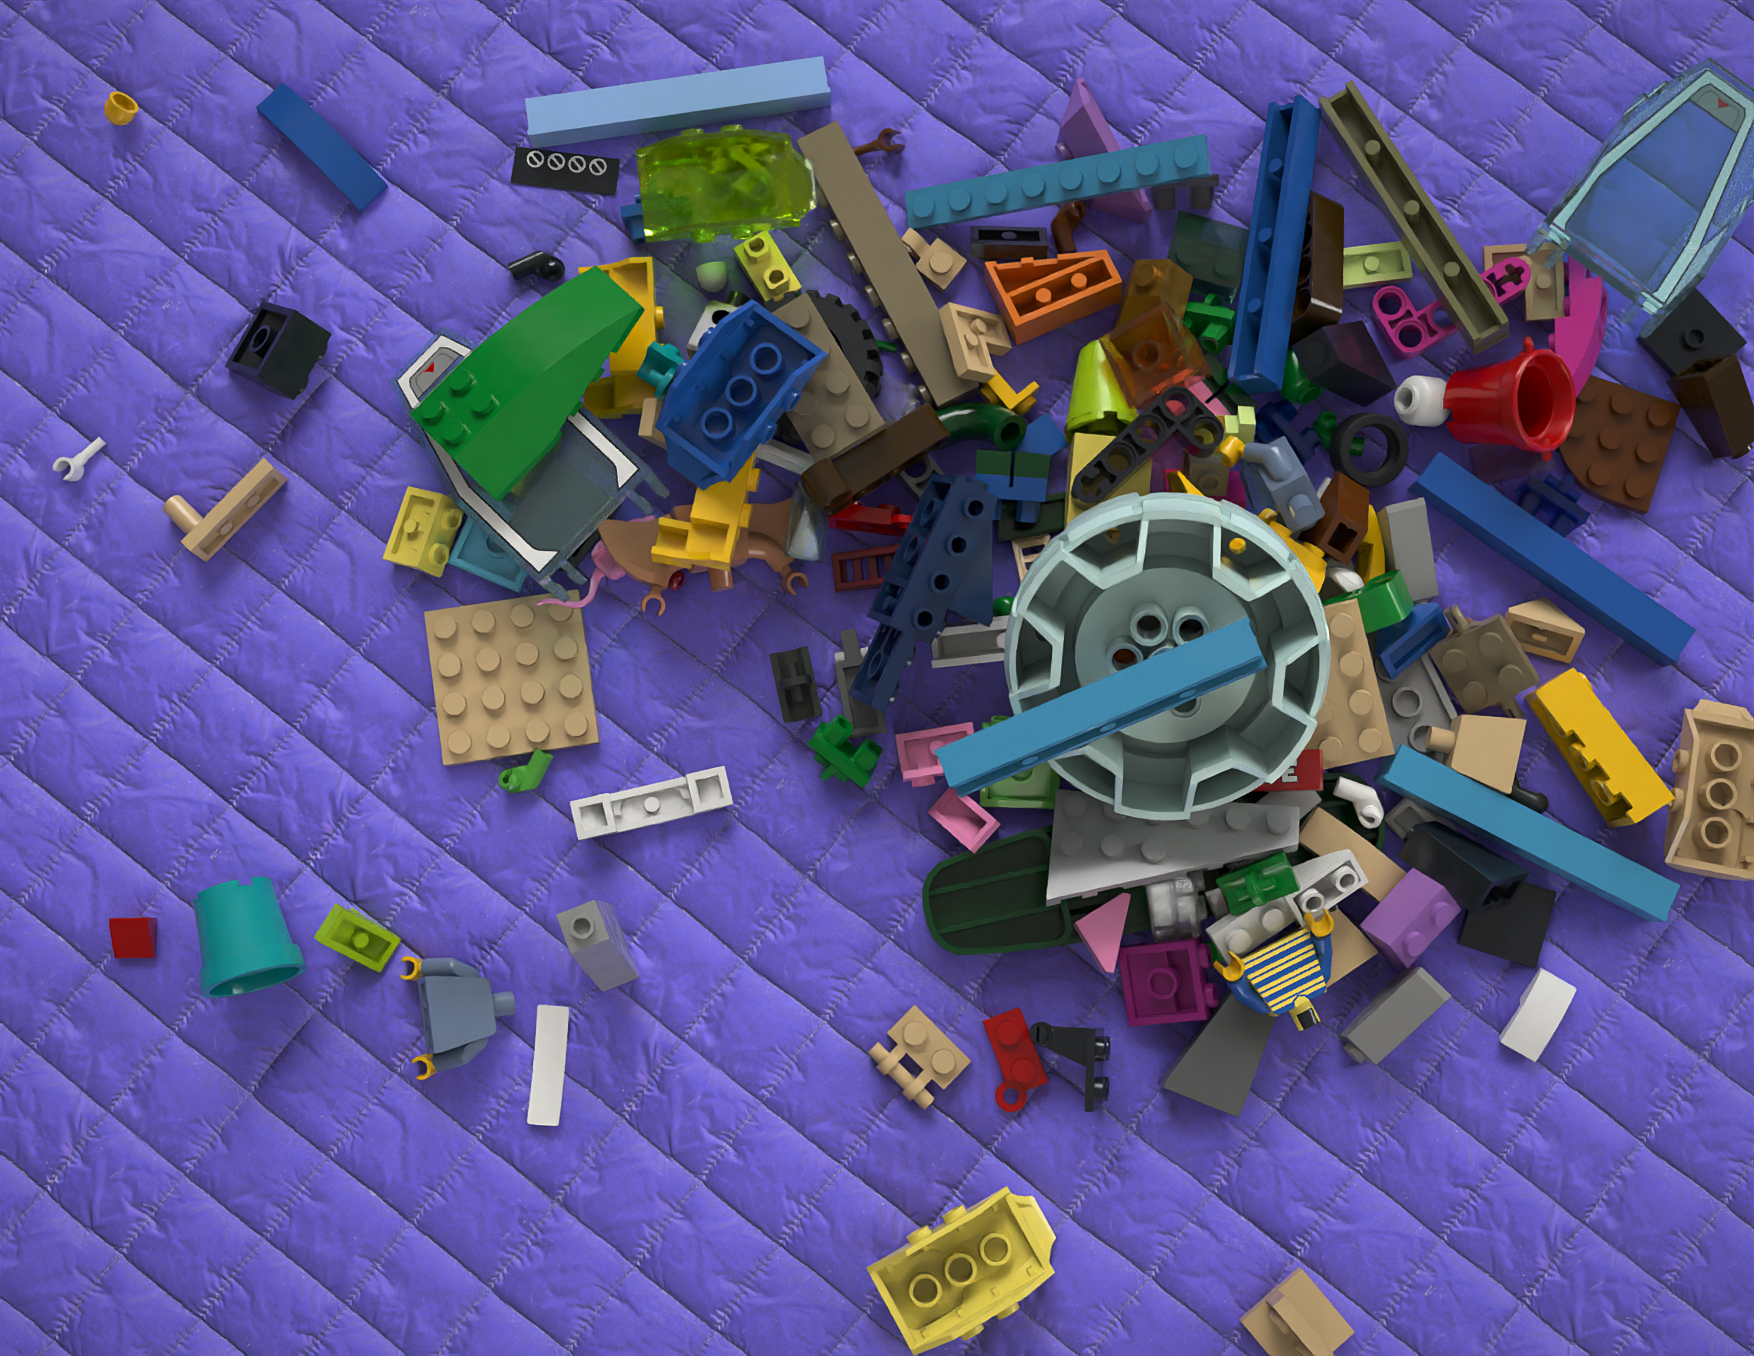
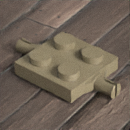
M1453 604L1452 608L1449 606L1443 611V614L1454 631L1447 638L1432 646L1428 652L1467 715H1470L1488 706L1500 705L1507 718L1522 719L1525 714L1514 697L1519 692L1539 684L1540 677L1501 612L1483 621L1468 623L1458 604Z

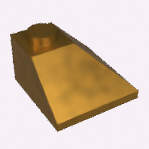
M1170 259L1136 260L1126 275L1110 344L1120 350H1176L1193 276Z

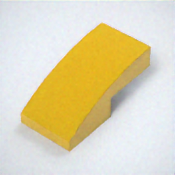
M1370 504L1368 531L1356 550L1358 554L1355 572L1361 577L1364 585L1370 579L1385 573L1382 533L1374 508Z

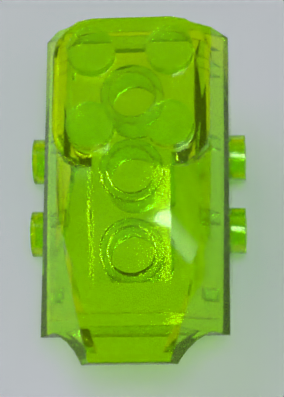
M726 125L720 128V132L704 134L703 129L683 130L680 132L681 136L670 137L636 149L646 243L692 238L693 243H709L715 241L716 236L731 234L732 239H748L754 237L757 231L801 227L800 220L809 211L817 207L812 161L804 158L792 146L791 134L756 129L743 130L742 125Z

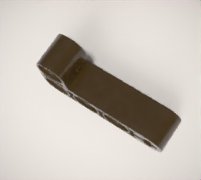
M1310 190L1288 343L1291 346L1321 327L1337 325L1343 310L1344 207L1341 203Z
M927 403L916 408L834 462L828 457L813 464L800 476L801 485L823 519H827L943 446L951 438V435L931 405Z

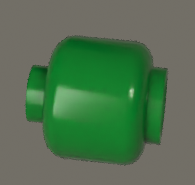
M1288 347L1282 390L1278 392L1288 403L1305 405L1318 398L1325 388L1308 380L1293 349Z

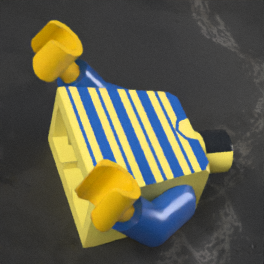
M1322 908L1323 917L1318 922L1314 921L1310 912L1304 915V920L1311 930L1310 933L1307 928L1298 929L1241 958L1232 951H1229L1228 954L1231 956V962L1225 968L1218 961L1214 962V968L1225 978L1237 1001L1258 1014L1268 1013L1270 1016L1277 1017L1289 1011L1299 1031L1320 1022L1310 1000L1327 992L1326 983L1331 977L1333 949L1330 932L1334 928V920L1326 908Z

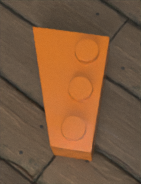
M1106 249L1057 254V258L1033 260V257L1021 258V262L997 264L996 261L984 262L986 286L1016 346L1121 302L1123 281Z

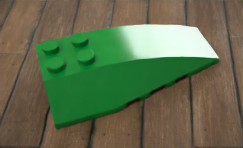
M596 265L530 305L466 354L409 413L496 501L500 502L557 444L563 435L560 428L569 415L573 417L576 415L583 404L580 398L592 381L598 382L605 371L601 366L611 352H618L645 309Z

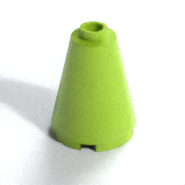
M1093 340L1079 352L1064 427L1065 441L1069 445L1075 433L1117 437L1139 416L1118 349L1108 341ZM1142 428L1136 431L1138 438L1139 432L1142 434Z

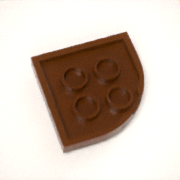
M1590 375L1576 398L1573 426L1565 442L1556 448L1555 452L1559 453L1563 464L1568 470L1569 474L1567 475L1584 492L1605 503L1644 515L1649 510L1681 405Z

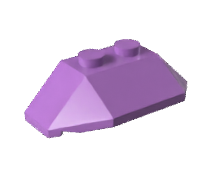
M1083 77L1075 82L1060 126L1057 144L1055 145V151L1060 161L1121 150ZM1142 189L1087 199L1090 207L1139 224L1149 221L1153 210Z

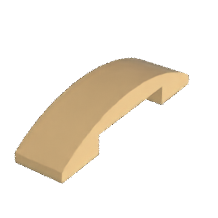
M1318 806L1313 808L1299 828V844L1317 858L1345 849L1351 850L1369 881L1359 889L1377 902L1378 905L1407 874L1371 843Z

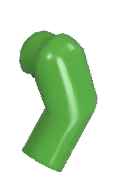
M536 748L528 765L510 768L501 772L498 778L499 786L509 793H519L537 788L554 756L548 751H541Z

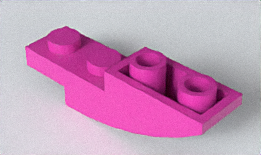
M1584 244L1568 247V262H1563L1564 283L1569 285L1570 296H1566L1563 299L1565 317L1554 319L1555 333L1549 334V349L1561 356L1570 369L1576 398L1585 386L1601 350L1608 315V291L1601 276L1592 277L1591 259Z

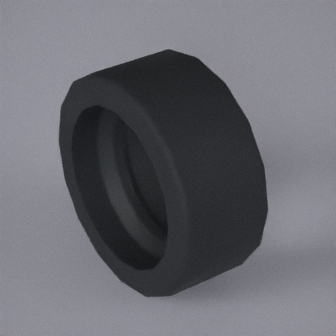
M1367 412L1350 415L1339 423L1331 436L1329 445L1330 462L1334 470L1344 474L1361 486L1372 488L1387 485L1398 477L1406 465L1409 452L1407 435L1398 422L1386 415ZM1366 427H1374L1382 431L1386 437L1388 447L1386 459L1381 467L1370 473L1360 472L1354 468L1349 453L1351 441L1360 429Z

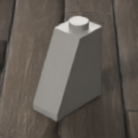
M1424 497L1385 506L1376 514L1384 544L1385 573L1400 569L1413 604L1428 603L1436 598L1439 592Z
M1408 967L1406 970L1398 972L1340 1033L1339 1036L1347 1043L1343 1049L1359 1064L1366 1061L1368 1064L1377 1065L1437 1011L1451 995L1422 967Z

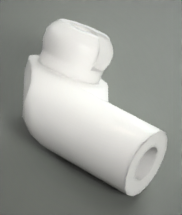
M1340 776L1336 782L1333 795L1352 801L1358 819L1364 827L1372 829L1379 826L1384 812L1376 791L1372 787Z

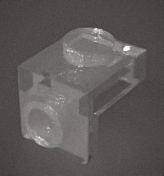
M883 372V375L880 376L882 385L880 396L874 397L872 402L882 419L898 421L919 407L920 401L917 400L919 394L916 386L911 383L905 385Z

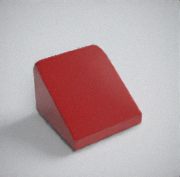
M109 918L114 958H156L157 918Z

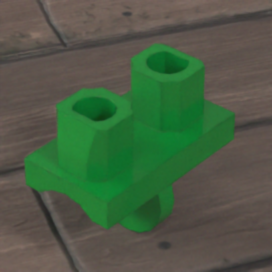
M1215 293L1208 294L1204 302H1187L1177 346L1184 347L1193 337L1199 339L1201 348L1206 352L1219 354L1226 344L1232 345L1237 317L1236 311L1223 307L1221 295Z
M841 714L828 723L822 721L807 744L817 751L813 759L824 767L818 776L821 780L825 782L833 774L844 783L849 777L863 788L870 781L883 749L872 739L868 738L858 748L846 740L852 734L854 727Z
M1285 851L1220 874L1215 879L1225 895L1232 915L1254 907L1263 906L1267 902L1300 891L1301 888Z

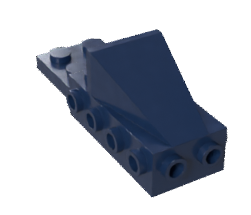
M955 473L954 476L931 474L867 617L880 622V625L848 695L884 712L887 705H891L898 695L900 688L898 681L904 668H908L914 660L916 654V647L914 645L917 639L932 645L934 638H938L946 626L947 618L945 614L947 611L969 621L990 627L993 621L992 511L998 497L987 492L989 485L971 476L963 477Z

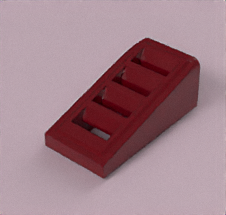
M900 544L832 553L835 592L880 588L884 577L880 578L878 558L884 557L886 575ZM862 559H868L870 579L864 580ZM852 560L855 581L848 582L846 561Z

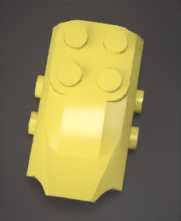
M1006 1186L968 1209H965L963 1204L959 1205L942 1216L944 1223L932 1230L929 1229L928 1225L917 1229L906 1237L909 1242L908 1244L866 1268L914 1356L950 1342L959 1336L963 1341L972 1338L984 1329L982 1323L995 1315L1000 1320L1020 1308L1017 1302L1027 1297L1055 1273L1050 1264V1252L1056 1237L1033 1196L1012 1194Z

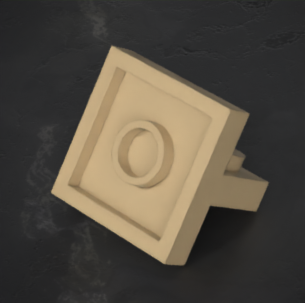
M1300 1267L1239 1319L1269 1356H1335L1333 1351L1355 1333Z

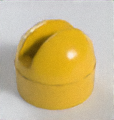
M118 91L111 92L104 104V114L107 120L118 126L130 123L139 109L137 103L131 97Z

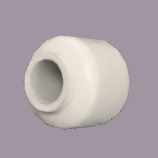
M1413 375L1405 379L1394 395V406L1399 418L1408 425L1425 427L1441 425L1449 417L1452 410L1443 409V398L1447 382L1441 378Z

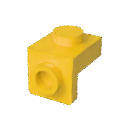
M994 368L996 376L986 383L979 382L981 389L978 392L985 403L1001 405L1015 413L1017 412L1019 416L1027 413L1037 403L1035 397L1038 394L1039 385L1035 381L1016 394Z

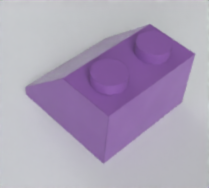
M1412 868L1359 926L1396 971L1402 972L1424 952L1462 909L1444 886Z

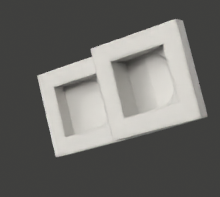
M1540 968L1520 997V1006L1500 1034V1042L1536 1062L1566 1013L1576 992V987Z

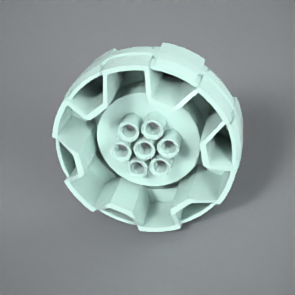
M1137 492L1102 502L1067 523L1065 531L1055 536L1044 547L1025 574L1014 598L1008 618L1004 648L1005 676L1014 716L1248 616L1256 633L1255 639L1268 668L1047 761V764L1070 784L1094 798L1114 805V812L1131 817L1150 820L1190 819L1191 812L1206 810L1231 802L1251 792L1265 781L1270 784L1275 782L1299 757L1317 727L1316 714L1322 708L1326 696L1331 661L1329 630L1317 589L1302 562L1271 527L1257 516L1227 500L1222 499L1218 502L1205 496L1170 492L1149 493L1148 495L1139 496ZM1110 528H1117L1120 530L1121 535L1117 539H1110L1106 532ZM1235 538H1241L1245 541V544L1240 549H1233L1230 547V542ZM1152 615L1159 619L1160 624L1154 630L1145 631L1137 625V622L1143 616ZM1187 619H1196L1202 624L1201 630L1195 634H1185L1179 627ZM1126 648L1133 651L1136 657L1130 663H1119L1113 657V654L1119 649Z

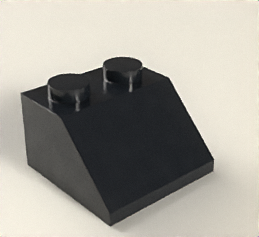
M262 301L224 367L279 396L295 400L296 396L306 388L309 382V374L315 363L325 355L328 348L327 342L332 334L294 309Z

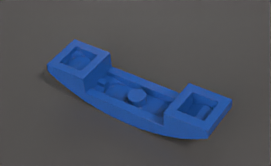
M282 82L256 107L360 212L364 211L388 188L385 181L311 106L285 83Z

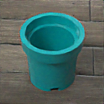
M264 876L251 877L253 885H240L238 879L227 881L202 890L197 894L198 899L192 898L203 968L198 972L202 997L215 999L244 995L282 984L306 971L307 966L299 945L292 942L271 878Z

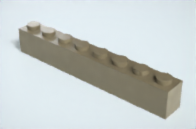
M836 120L796 140L797 155L794 156L796 166L803 177L809 175L815 186L811 189L814 200L820 210L827 208L832 218L828 222L829 227L838 243L844 240L850 252L846 254V258L855 275L862 274L867 286L863 287V290L872 308L879 306L885 319L881 320V324L890 341L896 339L903 352L899 353V358L908 374L914 372L920 383V386L916 387L923 404L929 403L935 411L952 404L962 403L976 396L979 388L978 382L957 376L947 338L943 332L938 308L838 121Z

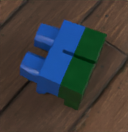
M976 449L975 478L988 484L987 492L998 497L992 511V520H1000L1002 499L1017 500L1016 521L1036 523L1041 502L1046 500L1051 455L1015 451L1013 484L1010 487L1012 452Z

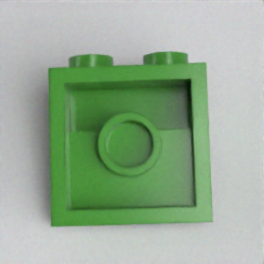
M1004 715L992 716L990 723L982 722V730L1011 717ZM1046 761L980 789L979 805L981 807L1055 809L1056 789L1059 790L1060 775Z

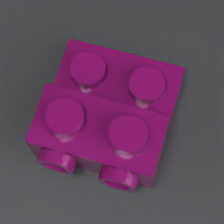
M1201 934L1162 938L1158 942L1120 945L1118 961L1129 1027L1207 1020L1213 1014V1007H1218V989L1215 983H1209L1206 969L1212 967V951L1209 944H1202Z

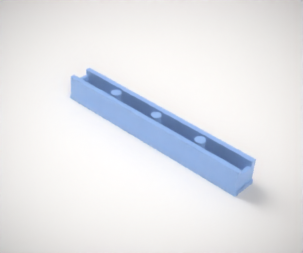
M823 56L527 98L525 99L529 126L527 133L533 149L829 107L831 106L830 87L827 85Z

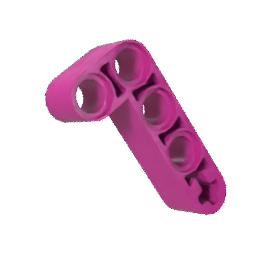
M1510 257L1479 275L1500 307L1523 293L1531 279V270L1524 260ZM1506 272L1510 276L1515 274L1519 276L1516 284L1510 281L1502 285L1498 292L1496 291L1495 286L1503 280ZM1386 286L1375 294L1372 301L1371 317L1392 352L1399 358H1415L1459 332L1454 323L1449 327H1440L1434 322L1433 314L1437 311H1445L1438 299L1421 310L1416 311L1401 288ZM1386 298L1393 299L1398 303L1399 311L1393 315L1384 314L1379 308V302ZM1404 331H1412L1418 336L1419 344L1412 348L1405 347L1399 341V334Z

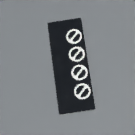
M516 147L510 183L615 195L620 159Z

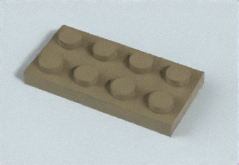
M807 292L772 312L773 315L828 354L801 390L802 397L792 411L786 412L814 461L817 463L828 457L833 460L887 428Z

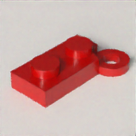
M856 501L836 515L828 518V527L903 538L912 516L900 514L901 509L895 505L880 504L877 508L862 506L861 502Z
M1020 1007L982 1021L1005 1080L997 1087L995 1100L998 1106L1007 1112H1016L1024 1106L1027 1099V1090L1048 1083L1035 1045L1030 1039L1029 1030ZM1013 1088L1018 1092V1100L1012 1104L1005 1102L1003 1098L1005 1090Z

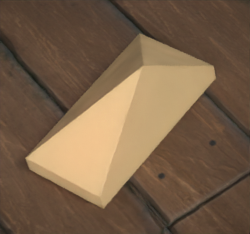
M1546 597L1509 607L1504 617L1523 651L1569 664L1585 635L1584 628Z

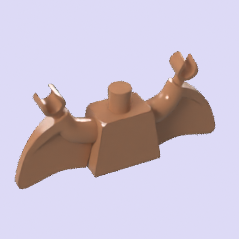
M802 492L787 500L773 504L748 502L747 504L753 506L751 521L748 528L742 527L739 540L736 542L731 568L742 566L748 558L764 560L775 573L780 572L782 575L780 586L785 593L796 595L791 587V580L794 577L797 578L798 583L803 588H808L809 581L806 575L801 572H793L789 566L806 547L816 522L817 508L807 493ZM693 504L676 506L670 514L662 517L691 523L690 515ZM659 518L647 522H627L612 519L600 520L597 524V531L612 559L630 577L651 587L650 593L644 595L641 599L640 606L642 611L645 612L646 603L649 599L656 598L660 603L657 616H660L665 610V602L661 597L662 590L667 589L672 574L683 568L652 561L651 550L652 546H656L659 534ZM693 564L692 569H687L689 573L708 571L712 592L734 588L731 568L730 571Z

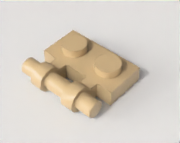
M915 1004L887 1032L897 1043V1046L889 1053L877 1042L868 1052L878 1063L876 1068L884 1076L888 1073L904 1089L901 1093L909 1101L913 1099L923 1110L935 1099L924 1088L926 1084L933 1079L944 1090L971 1062ZM906 1053L923 1069L915 1078L899 1063V1060Z

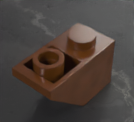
M1336 471L1320 498L1326 514L1317 520V523L1311 529L1301 531L1297 540L1302 543L1308 542L1325 553V557L1348 565L1368 531L1370 491Z

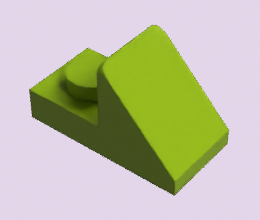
M335 903L314 936L321 944L379 973L402 940L354 908L349 910Z

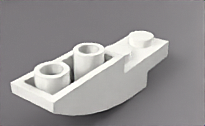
M1345 849L1329 853L1292 867L1301 886L1300 891L1232 915L1230 912L1205 929L1223 960L1229 965L1231 962V956L1228 954L1229 951H1232L1241 958L1294 921L1303 927L1306 925L1304 915L1307 912H1310L1315 919L1323 913L1322 908L1328 910L1369 881L1352 851Z

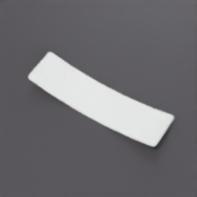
M538 1005L535 1051L527 1117L528 1124L559 1125L569 1008L565 1006Z

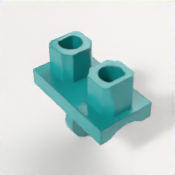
M653 341L648 346L645 359L636 376L656 388L654 397L660 401L666 398L669 388L674 381L673 375L678 366L684 361L680 350L670 343L661 346Z

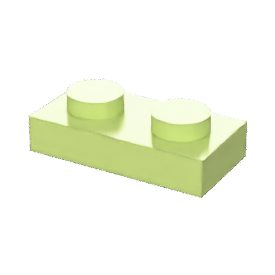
M1401 241L1344 248L1343 290L1410 282L1413 278L1410 255Z

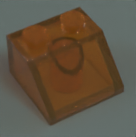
M1167 301L1098 338L1129 409L1145 410L1170 387L1182 386L1189 388L1213 375L1197 339Z

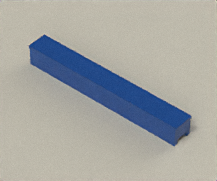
M1301 94L1294 97L1293 103L1280 106L1274 101L1270 102L1268 106L1227 379L1245 390L1248 395L1282 390L1322 110L1316 108Z
M1440 451L1433 459L1429 460L1417 479L1407 488L1417 497H1424L1427 504L1661 667H1666L1678 661L1679 654L1696 631L1695 628Z

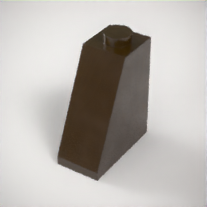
M1734 353L1696 360L1666 381L1713 458L1731 457L1734 460L1744 456L1753 449L1751 443L1754 442V405L1739 361Z

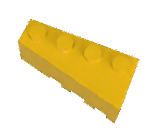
M1574 667L1560 673L1523 696L1610 829L1636 824L1676 799L1617 724L1610 712L1593 693L1592 686L1586 676L1581 672H1577Z

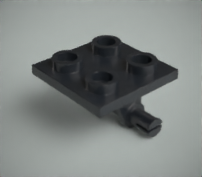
M1043 1021L1033 1024L1029 1032L1033 1043L1086 1067L1085 1112H1094L1100 1109L1102 1103L1108 1101L1109 1077H1102L1103 1062L1110 1059L1111 1043L1110 1037L1104 1036V1028L1051 1026Z

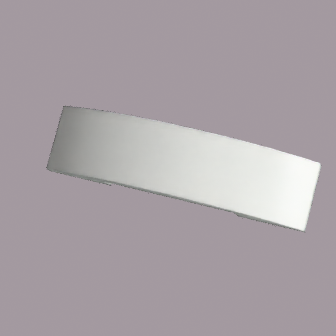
M725 766L690 773L684 777L616 793H604L570 801L578 841L657 825L733 805Z

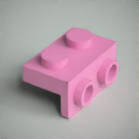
M973 722L895 735L902 781H911L912 787L935 784L934 777L944 776L945 774L934 750L973 734Z

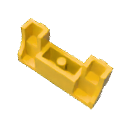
M758 447L730 483L726 480L721 481L705 490L697 486L690 515L691 523L664 517L659 518V534L656 546H652L651 550L653 562L692 569V565L695 564L730 571L736 542L739 540L742 527L748 528L751 521L753 506L747 504L750 491L757 492L761 469L755 468Z

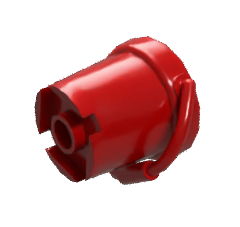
M1526 336L1523 338V351H1520L1519 355L1512 360L1476 367H1466V370L1456 371L1452 374L1445 388L1443 409H1452L1454 421L1446 422L1450 433L1463 444L1515 446L1525 452L1541 453L1542 460L1545 462L1550 461L1552 451L1565 442L1573 426L1576 410L1575 386L1571 372L1558 354L1549 349L1535 350L1531 337Z

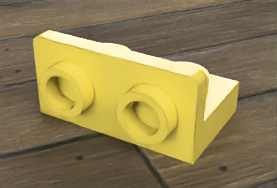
M408 486L382 559L393 564L418 569L440 578L448 562L456 533L461 525L465 506L444 494Z

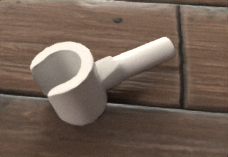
M98 437L73 459L68 457L58 458L53 464V470L63 471L70 464L71 470L63 480L78 481L84 474L83 465L106 443Z

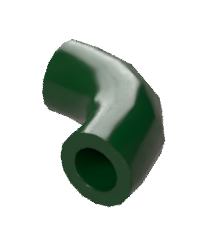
M967 402L952 404L935 410V413L951 435V438L938 448L937 451L955 443L969 440L987 441L1000 450L1008 451L1017 447L1026 434L1027 425L1025 420L1014 411L998 404Z

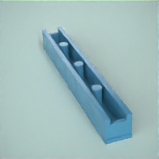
M1247 616L934 750V753L940 760L949 787L951 789L955 788L958 796L961 798L1266 669L1268 666L1255 639L1256 633Z
M1400 744L1398 748L1394 747L1395 754L1385 756L1377 775H1374L1372 779L1373 782L1649 922H1667L1668 912L1680 888L1679 884L1403 744Z

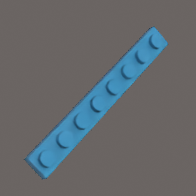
M1205 134L905 191L909 228L919 231L1212 176L1208 139Z

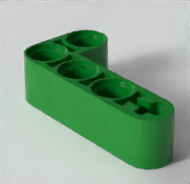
M1400 569L1376 576L1367 581L1361 588L1321 601L1322 605L1325 606L1357 598L1366 634L1405 619L1414 608Z

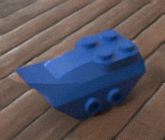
M753 299L721 319L715 328L710 327L703 333L698 342L699 349L690 360H684L676 369L673 375L674 381L669 388L655 424V428L665 438L668 452L667 464L702 490L726 480L730 483L758 445L760 443L762 445L766 444L773 437L777 430V424L775 423L784 411L790 412L795 408L802 397L801 390L828 355Z

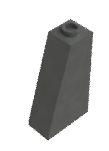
M1229 988L1219 1001L1218 1007L1213 1009V1014L1202 1023L1162 1076L1158 1086L1239 1118L1276 1017L1270 1016L1268 1013L1258 1014L1235 999Z

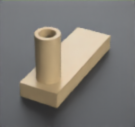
M263 458L204 518L180 495L169 498L163 506V512L187 534L180 542L193 554L207 562L288 479Z

